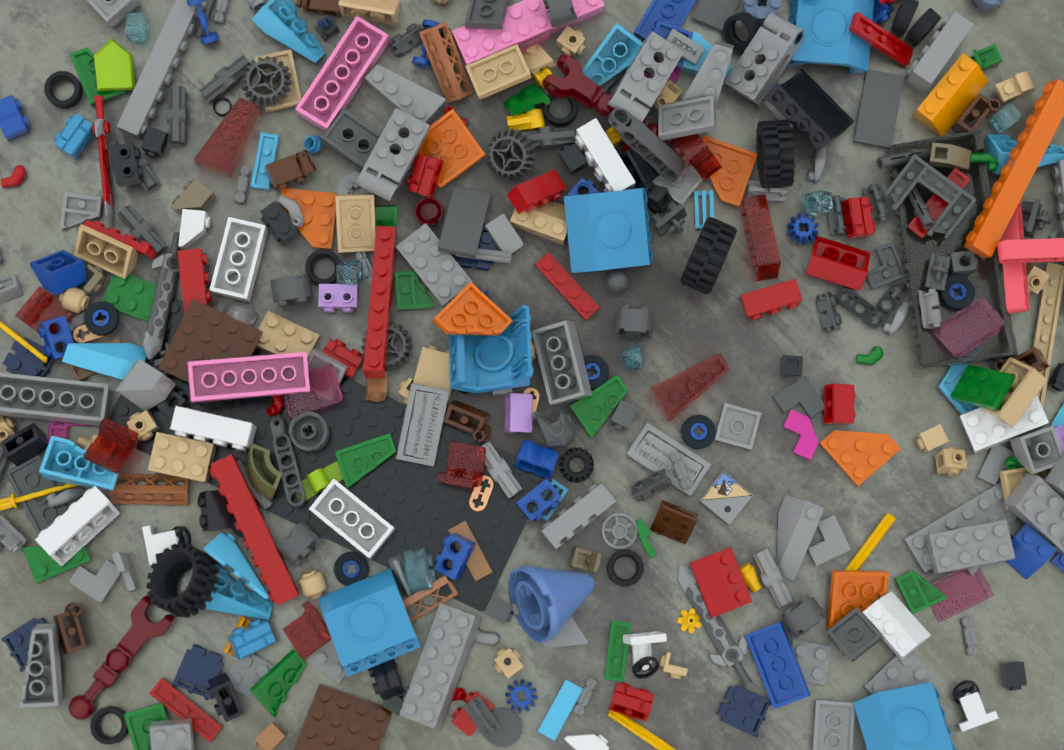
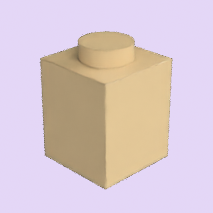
M941 424L916 435V443L924 453L949 442Z

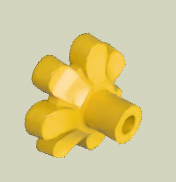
M690 608L688 612L684 609L680 611L682 617H678L676 622L682 624L680 626L682 632L688 629V632L692 634L695 632V628H701L702 624L698 622L700 617L698 613L695 614L694 608Z

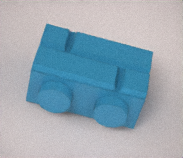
M77 113L67 119L63 132H58L54 139L55 146L75 160L94 135L92 130L93 124Z
M260 618L249 622L250 626L244 629L243 627H238L231 631V635L227 636L236 658L242 659L275 643L276 640L266 620H260Z

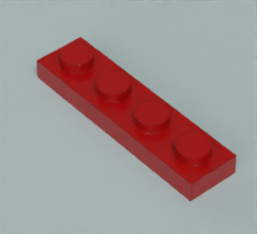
M857 12L853 15L849 31L903 67L910 64L914 50L912 47L861 13Z
M956 167L947 177L962 189L970 181V178ZM935 193L925 205L929 207V213L934 222L949 203ZM916 216L907 226L909 230L921 239L929 231V229L925 230L922 223Z
M86 220L84 223L85 226L131 246L138 253L154 259L157 253L151 249V244L143 240L139 243L135 241V237L129 234H125V236L120 235V231L113 227L106 229L104 228L105 225L99 221L94 220L92 223Z
M549 252L535 264V267L585 321L600 309L595 301Z
M161 678L149 693L160 703L163 702L164 706L180 719L192 718L193 730L209 743L223 727L164 678Z

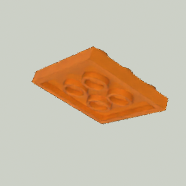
M454 109L430 125L429 132L417 153V157L418 154H424L444 161L437 183L441 189L486 156Z

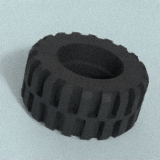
M713 217L706 219L680 279L682 285L703 294L711 293L736 236L737 230L734 226Z

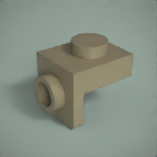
M88 264L87 268L95 274L83 289L94 296L95 293L98 294L104 287L103 283L107 278L103 275L105 271L100 267H92Z
M577 547L572 548L568 566L590 572L598 571L601 565V553Z

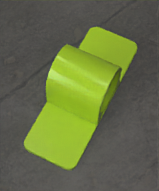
M338 461L324 469L319 468L306 476V479L302 480L306 500L324 491L333 479L337 482L343 480ZM295 494L300 502L302 500L301 494Z

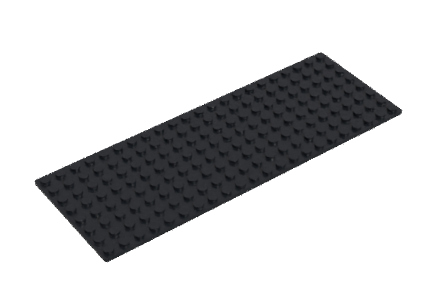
M175 297L171 301L166 331L160 351L166 349V343H171L184 317L183 301ZM255 348L252 356L270 355L258 348ZM160 351L153 358L148 359L146 357L145 363L159 372L161 371L155 366L154 361L163 358ZM172 375L167 376L176 383L173 388L174 391L179 389L187 395L185 399L189 403L185 408L254 424L257 430L253 444L270 450L271 464L280 472L270 427L272 416L266 413V408L273 401L271 396L231 399L230 402L220 400V402L196 404L191 402L190 383ZM343 377L331 401L312 390L308 393L281 395L284 406L279 414L285 418L288 432L293 418L303 412L319 414L327 422L330 429L329 440L320 451L304 452L292 443L302 480L306 479V476L319 468L324 469L338 461L335 451L389 433L391 434L396 453L347 489L395 528L394 532L371 560L391 568L388 559L401 555L410 578L427 586L444 576V574L434 569L436 567L435 560L445 547L443 542L448 535L450 536L448 530L466 521L493 573L475 581L466 565L461 578L456 580L450 578L459 593L453 599L479 611H484L528 519L516 502L546 478L537 476L533 472L518 469L514 466L517 457L494 447L500 458L505 460L512 471V475L523 489L509 499L498 482L496 483L486 469V465L476 452L486 442H478V439L475 441L473 436L445 423L442 425L434 467L396 459L407 406L387 396L385 401L380 402L366 400V386L346 377ZM121 394L103 428L104 434L148 455L152 453L156 432L178 436L175 435V431L170 429L172 418L155 405L147 411L151 413L160 429L153 432V436L146 441H143V439L140 441L136 437L132 438L127 431L129 426L126 422L130 421V417L137 412L141 414L144 411ZM177 398L170 400V407L173 408L178 405ZM310 428V430L305 431V433L308 435L307 437H309L310 434L313 435L314 433L312 431V428ZM279 439L277 442L278 447H285L287 439ZM229 444L227 448L217 446L213 462L234 454L236 460L240 459L246 466L249 449L243 452L235 450ZM289 456L282 460L284 466H289L292 463V458ZM210 475L209 483L216 487L220 486L217 478L213 479ZM295 475L287 478V483L290 485L295 484L297 481ZM481 476H489L493 480L494 486L487 506L482 511H474L470 507L469 501L475 484ZM282 477L280 478L271 500L272 505L265 510L295 524L304 521L318 535L367 557L309 510L322 492L306 500L303 507L295 508L289 504ZM343 479V480L340 481L339 483L346 488V485H345V482H344V479ZM487 479L484 482H480V485H482L481 492L484 493L485 488H490ZM479 494L478 499L473 500L475 508L483 506L484 503L481 502L483 495ZM293 495L292 502L295 504L299 503L296 495ZM532 502L527 505L528 512L531 513L535 503ZM454 544L455 549L459 551L456 544ZM448 559L447 566L452 569L453 563ZM448 584L440 587L439 592L447 596L453 593Z

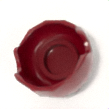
M424 197L416 203L414 213L416 219L421 224L435 225L442 219L444 210L442 203L436 198Z

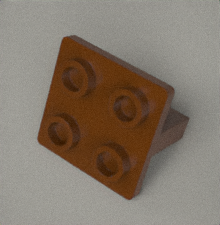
M662 500L650 530L686 544L697 523L698 514Z

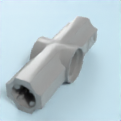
M490 442L476 450L491 477L496 483L498 482L509 499L523 490L512 475V471L505 460L500 458Z
M769 547L754 553L753 557L761 571L762 581L765 587L770 590L776 605L781 607L792 602L794 599L785 582L784 572L779 565L777 566Z

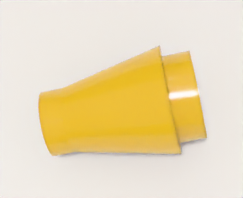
M748 562L739 567L745 584L752 593L762 588L754 565L751 566Z

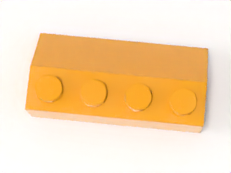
M962 53L917 108L913 116L939 137L943 138L974 97L987 84L988 79L979 65Z

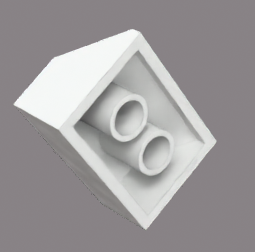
M892 591L875 601L863 612L865 617L883 636L882 640L901 661L931 636Z

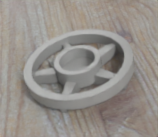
M612 514L606 518L602 525V537L610 547L625 549L631 546L637 538V524L627 514ZM617 516L626 517L632 523L624 525L619 522ZM615 517L616 524L613 528H605L606 523ZM633 525L635 533L631 540L627 536V529ZM605 531L611 532L615 537L613 544L607 540ZM622 538L630 542L624 546L615 545L618 539Z

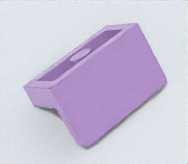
M509 393L505 395L504 433L532 432V394Z

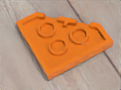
M704 135L697 155L720 201L739 208L758 154Z
M282 189L281 195L299 204L304 223L297 229L313 249L332 250L336 222L335 195H338V193ZM279 205L290 219L288 210L283 206Z
M470 282L432 321L446 334L499 336L513 320Z
M834 430L819 443L857 487L901 449L889 434Z
M832 570L826 627L830 629L856 607L863 613L879 596L882 597L887 592L889 572Z

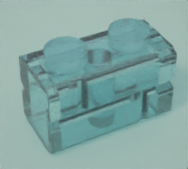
M425 547L418 548L415 551H404L409 592L415 593L420 592V590H431L433 588L432 581H436L434 569H430V566H433L432 555L427 554Z

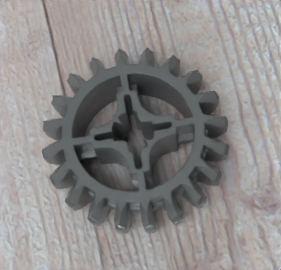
M269 56L265 57V61L258 57V63L252 60L253 66L246 65L248 72H242V75L246 77L241 79V83L244 84L241 88L243 91H246L244 95L250 97L251 103L256 101L257 106H260L263 102L266 108L269 102L272 106H275L274 101L276 100L278 103H282L281 97H288L285 92H291L289 86L292 85V80H290L292 75L288 73V67H283L284 63L282 61L277 63L275 57L271 61ZM263 69H273L275 72L266 73ZM258 74L259 79L257 82H255V85L252 86V80L254 76ZM262 76H264V78L267 79V80L270 82L269 84H270L271 88L269 87L268 84H266V83L264 82V79H263ZM281 77V84L279 88L275 90L274 85L278 81V78ZM269 91L271 94L262 95L257 92Z
M505 128L501 132H496L495 137L490 138L492 143L487 144L490 150L486 151L485 154L490 155L487 162L492 161L490 168H496L495 174L501 172L502 178L508 176V179H513L514 177L518 179L521 175L525 176L527 171L532 170L531 165L536 162L532 157H535L537 153L532 152L536 146L530 145L532 139H526L527 133L521 135L520 129L514 131V128H509V130ZM504 139L512 140L508 146H500ZM514 161L522 162L519 168H512L511 164Z
M394 321L391 323L389 332H392V335L390 334L388 341L393 350H388L387 355L392 354L397 356V358L387 361V373L390 372L391 366H393L394 371H397L396 365L398 363L403 368L404 364L401 361L409 362V358L405 355H412V351L407 350V348L413 347L412 343H407L412 340L411 336L405 337L408 334V330L406 329L401 332L403 326L400 324L395 328L396 323ZM398 336L403 342L401 352L394 347ZM362 338V342L366 343V338ZM365 345L361 346L362 350H365Z

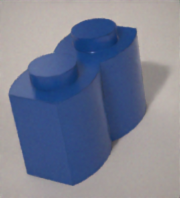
M12 95L0 100V128L8 141L28 133V126H30L26 115L22 116L21 109H23L19 98L15 99Z
M523 440L514 466L526 472H533L542 478L551 479L559 453L553 448L541 447L534 441Z

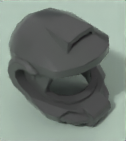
M560 409L559 413H557L558 421L552 424L538 411L533 413V419L536 420L547 447H567L574 441L576 432L571 417L566 415L563 409Z

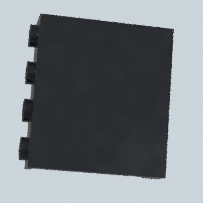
M802 68L783 84L779 85L777 83L765 96L818 151L841 136L855 122Z

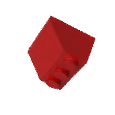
M816 235L805 274L860 291L868 273L871 252Z
M731 547L689 563L710 618L753 602Z

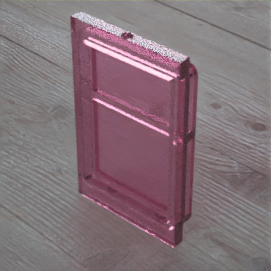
M982 296L940 323L941 327L932 328V330L949 351L957 357L965 354L999 332L1006 325V322Z
M332 364L308 371L310 392L282 395L289 420L303 412H314L344 401Z
M981 568L973 576L969 575L968 570L962 569L953 571L931 582L934 587L947 597V599L930 606L938 622L994 596Z

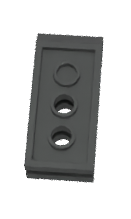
M343 108L322 136L321 143L361 172L381 134ZM350 135L352 138L345 139L344 136ZM366 146L368 149L361 150L359 147ZM397 150L391 151L392 154H399Z

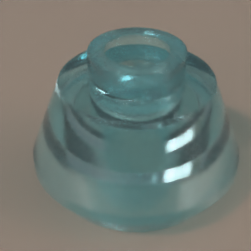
M637 345L628 346L619 355L622 365L628 369L637 370L644 366V352Z

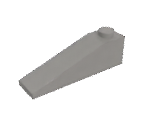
M788 495L784 496L778 512L776 564L781 567L786 579L794 581L824 508Z

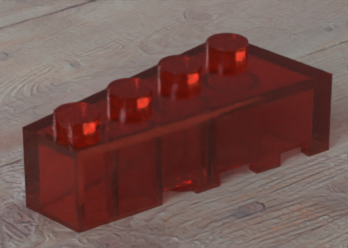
M239 98L195 156L194 162L198 166L232 178L260 112L259 106L254 102Z
M766 194L745 197L739 208L741 217L744 216L743 228L744 233H747L748 237L747 247L751 254V265L754 271L755 282L776 279L779 275L781 261Z
M716 353L650 387L666 421L671 422L681 411L728 372L729 368L722 354Z

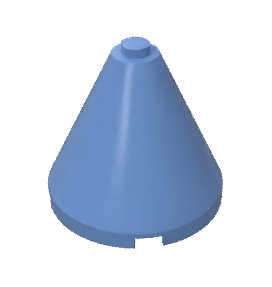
M521 566L510 573L508 590L511 604L516 603L520 613L515 615L519 624L532 640L542 643L552 640L593 591L595 582L592 576H589L587 573Z

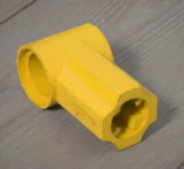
M534 109L516 116H506L508 130L509 128H514V131L518 129L521 131H534L545 127L542 109Z

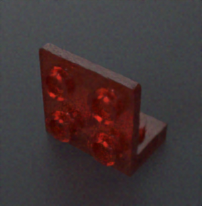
M39 286L15 316L38 333L39 322L64 315L68 321L74 312L63 309L58 299ZM51 324L49 326V331L51 334H54L56 332V326L54 324Z
M103 418L100 422L99 435L84 453L83 458L118 474L137 449L139 433Z
M451 441L447 469H445V472L437 473V481L468 488L482 486L486 448Z
M308 600L302 604L305 609L303 615L283 629L302 659H305L332 639L325 621L316 607Z

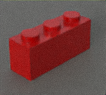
M554 169L516 185L507 194V197L518 214L525 211L530 213L537 206L543 207L550 200L555 202L563 196L561 193L567 187Z
M796 278L748 292L739 297L745 318H751L752 321L762 318V314L769 313L774 315L780 313L782 308L787 307L788 310L797 308L803 300Z

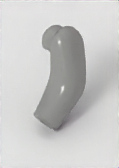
M826 147L816 151L815 171L808 172L809 181L815 180L816 183L821 179L826 163Z
M281 195L277 203L288 210L296 228L301 227L304 223V218L299 204Z
M903 302L900 305L892 324L889 322L885 323L883 331L888 332V335L895 334L905 321L911 308L908 302Z
M83 487L67 489L59 495L51 493L47 496L48 505L50 507H57L81 498L85 490Z
M479 628L474 637V642L491 646L497 645L500 641L498 633L484 632Z

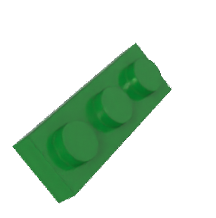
M611 621L604 675L606 680L624 682L628 644L623 643V635L630 634L631 623Z

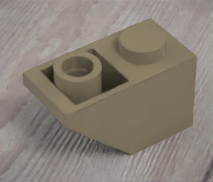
M932 143L930 166L956 167L957 169L969 170L972 151L951 144Z
M195 178L187 183L184 188L185 191L181 196L175 197L171 208L176 213H182L183 209L204 211L216 196Z

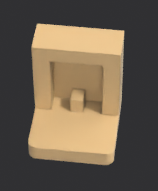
M410 377L408 380L404 379L398 387L400 389L398 393L405 398L403 402L406 404L410 392L408 389L411 383H413V379Z
M666 652L665 655L661 656L659 666L663 667L662 671L669 672V677L681 679V676H686L688 669L669 665L671 653Z

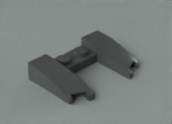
M914 154L885 194L890 193L895 202L892 208L896 211L918 181L949 203L927 234L933 236V232L944 233L945 238H948L977 199Z

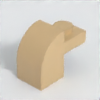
M1028 71L1018 73L1012 78L994 86L1002 103L1013 98L1017 100L1033 93L1036 89Z

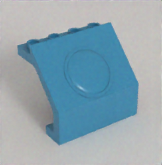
M791 0L789 22L803 29L805 34L801 41V46L787 66L794 67L813 63L849 67V73L852 74L868 71L870 44L849 31L853 15L857 12L873 21L874 0Z
M645 188L564 196L572 273L652 264L653 252L650 244L651 232L649 231L648 224L649 213L647 211Z
M522 305L513 314L509 315L513 321L499 336L449 334L450 389L482 393L530 385V378L533 375L531 360L533 351L531 349L532 332L530 331L531 315L529 314V306Z
M391 568L319 597L324 620L341 665L348 677L421 647Z
M932 682L877 692L854 702L867 750H957L951 740V730L945 721L946 715L939 702V693Z

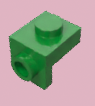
M992 44L979 51L976 49L972 50L974 56L971 58L979 65L982 71L1003 62L996 44Z

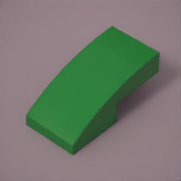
M641 518L636 521L639 540L645 553L651 559L657 554L646 539L652 533Z

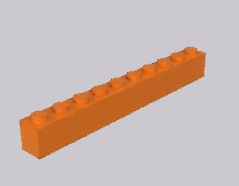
M1059 79L1049 81L1043 87V94L1036 101L1034 112L1026 120V127L1019 134L1016 147L1009 153V160L1002 167L999 180L992 186V193L984 202L982 213L977 216L973 230L966 237L967 242L964 247L982 258L992 257L997 243L1009 224L1064 116V82Z

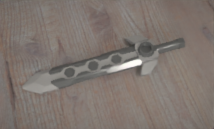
M179 232L173 233L170 253L160 255L152 261L151 269L161 268L143 341V347L148 359L153 358L161 350L171 301L174 296L178 274L180 275L177 256Z
M680 565L678 582L702 620L715 647L721 654V656L710 655L712 661L721 666L733 665L744 687L753 683L740 663L743 655L746 654L747 642L742 636L738 646H736L735 640L721 617L717 615L710 618L692 570Z

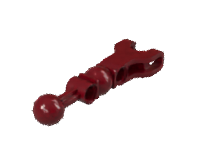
M565 54L561 55L557 61V67L565 74V77L559 78L552 74L546 76L542 81L544 89L558 98L572 97L581 104L590 107V109L595 107L599 115L609 116V113L614 110V108L607 105L612 94L608 92L603 93V88L583 74L581 64L577 60ZM642 122L658 137V124L647 125Z
M145 596L137 603L131 611V628L116 646L117 648L108 652L106 662H103L93 675V678L96 680L84 695H78L71 699L68 710L73 718L84 720L91 716L94 708L93 701L104 687L107 689L111 687L121 674L120 672L125 671L129 667L131 659L150 637H158L166 633L175 620L172 614H168L159 622L154 623L147 617L151 598Z

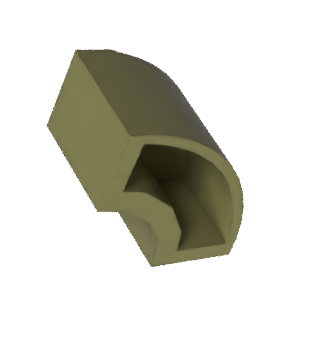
M252 443L246 458L247 476L259 493L272 500L282 473L271 464L270 450Z

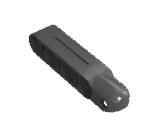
M617 108L609 113V124L620 133L621 139L665 179L672 182L677 181L685 168L684 160L627 110Z
M273 415L270 421L273 446L279 469L282 473L281 477L287 500L291 506L301 508L306 503V495L287 424L282 415ZM279 439H287V445L285 447H278L277 442ZM285 457H291L292 463L289 466H284L282 460ZM291 475L297 477V481L293 485L287 483V478ZM301 494L302 500L299 503H293L292 496Z

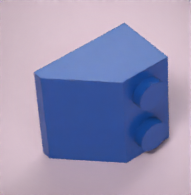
M64 250L30 262V266L43 288L52 294H61L64 290L78 287L81 283L87 281L84 261Z
M1023 524L1011 537L1015 558L1005 562L1025 579H1028L1047 562L1057 549L1028 524Z

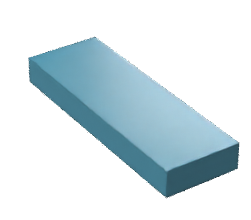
M260 133L251 188L270 191L271 184L264 168L265 165L276 161L279 135Z
M565 680L538 732L555 741L583 689Z

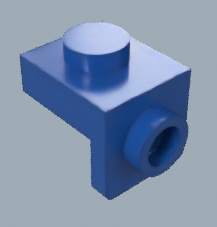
M874 0V23L880 22L882 24L890 18L889 14L894 11L890 3L882 5L879 0Z

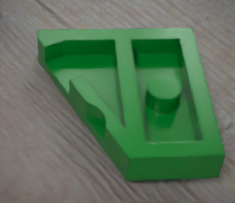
M532 83L524 87L516 95L509 97L502 104L512 116H516L525 111L534 110V105L544 102L545 105H548L551 101L544 92Z
M414 271L395 272L398 311L434 308L433 301H431Z
M914 570L895 578L912 614L947 599L945 594Z

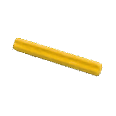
M887 513L845 570H859L896 520L893 515Z
M611 710L608 712L610 718L657 750H676L628 716Z

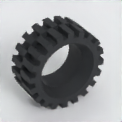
M787 119L759 121L757 124V167L760 184L763 189L793 186L795 153L793 133H791L792 128L790 121Z
M173 544L171 549L166 548L163 550V556L159 554L156 557L158 560L156 564L153 563L150 568L153 569V572L148 573L147 576L148 579H151L150 582L146 583V588L150 589L147 594L148 597L152 598L150 601L156 607L178 617L188 618L190 614L197 615L199 613L198 609L204 610L206 608L205 602H211L213 599L210 595L212 592L216 593L217 588L214 587V584L219 583V577L215 576V574L219 573V569L215 567L217 563L209 554L189 544ZM192 567L190 582L186 589L178 596V582L183 573Z

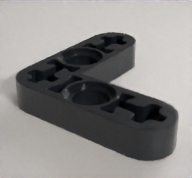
M903 281L893 282L875 306L850 288L845 287L837 292L836 299L842 307L869 327L877 329L885 323L906 295L907 285ZM894 286H901L903 293L899 292L894 298L888 295V293L892 295L895 292ZM847 292V293L849 294V295H848V298H849L851 301H852L854 298H856L857 300H856V301L852 304V306L850 307L849 304H850L851 302H850L849 300H847V299H846L845 301H843V300L841 299V298H842L841 293H842V294H845V293ZM885 299L890 300L892 303V308L889 310L882 307V301ZM857 303L865 305L864 313L856 311L855 306ZM880 311L884 313L878 319L880 323L876 322L874 324L872 322L873 318L871 316L875 317Z

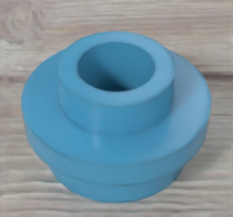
M317 135L306 137L304 148L309 153H317L321 149V138Z

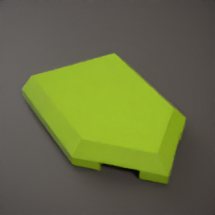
M111 38L94 55L97 91L134 90L135 76L132 54Z

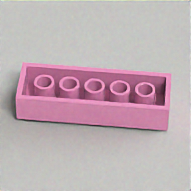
M356 16L295 108L297 114L326 132L343 108L346 109L365 81V77L379 60L390 43L389 35Z
M307 352L188 362L192 403L310 392Z

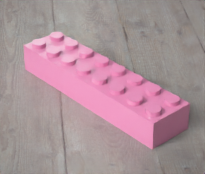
M523 0L507 8L502 30L466 29L464 25L453 30L452 37L466 66L518 44L519 48H522L534 40H541L564 30L567 26H574L602 14L605 8L603 0H571L578 20L559 27H552L547 11L550 9L546 10L543 0Z

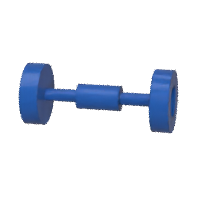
M186 0L188 6L196 5L201 27H204L206 35L200 37L201 44L219 39L217 32L209 33L206 15L201 10L200 3L206 0Z
M424 19L422 27L428 29L440 23ZM422 44L421 57H413L412 64L420 68L429 69L431 62L425 58L426 49L424 44Z

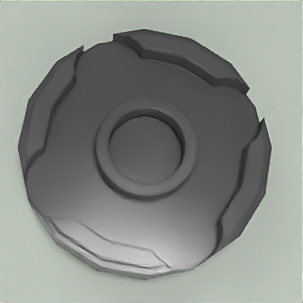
M501 707L494 709L491 713L502 728L487 739L498 747L510 746L519 739L522 733L521 719L515 711L509 708Z

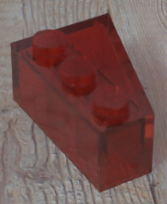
M698 134L667 139L671 145L676 144L673 146L679 155H684L682 159L688 167L690 165L693 166L703 181L722 168Z

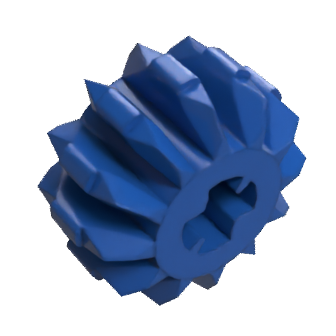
M801 213L797 214V218L792 216L790 219L792 223L787 224L790 230L786 233L787 235L793 234L790 239L791 241H794L795 238L798 239L797 245H800L802 240L805 245H808L809 240L812 242L815 240L813 235H818L819 233L816 230L819 224H813L812 222L815 220V217L809 220L808 213L804 215V218ZM803 226L806 227V230H805V231H802V232H801V231L799 230L800 227H801V228H802Z
M521 679V686H518V682L515 680L513 681L515 689L510 685L507 687L513 692L505 693L507 697L512 696V699L507 700L506 704L514 702L511 710H514L516 705H518V713L522 712V706L528 712V703L533 707L535 706V703L530 700L538 699V696L531 695L537 689L529 690L532 682H529L525 687L524 679ZM521 690L526 692L525 701H523V699H521V701L517 700L518 695L516 693L518 691H520V693Z

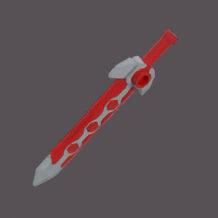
M94 96L97 119H95V123L92 125V130L98 139L103 206L109 227H111L113 197L108 152V133L111 132L109 122L104 119L103 96Z

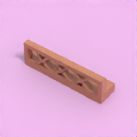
M445 21L420 31L421 39L447 103L459 100L473 93L447 22ZM442 28L444 39L440 36V33L438 31V29ZM447 47L450 48L451 56L447 54ZM454 65L457 66V69H458V73H457V74H456V73L454 72V70H453V66H454ZM460 83H463L466 90L463 93L460 88Z
M119 474L117 481H126V483L115 485L114 491L109 490L112 504L188 505L190 480L169 475ZM138 481H144V482H146V483H144L143 485H136V484H135V483H137ZM158 481L164 482V484L161 486L155 485V483H157ZM184 482V486H175L174 484Z
M444 575L403 599L406 610L410 605L419 606L415 616L408 615L410 621L413 622L438 607L440 603L443 604L459 593L450 578ZM448 584L453 592L447 597L439 595L440 587ZM427 595L435 596L434 604L431 606L422 605L423 598Z

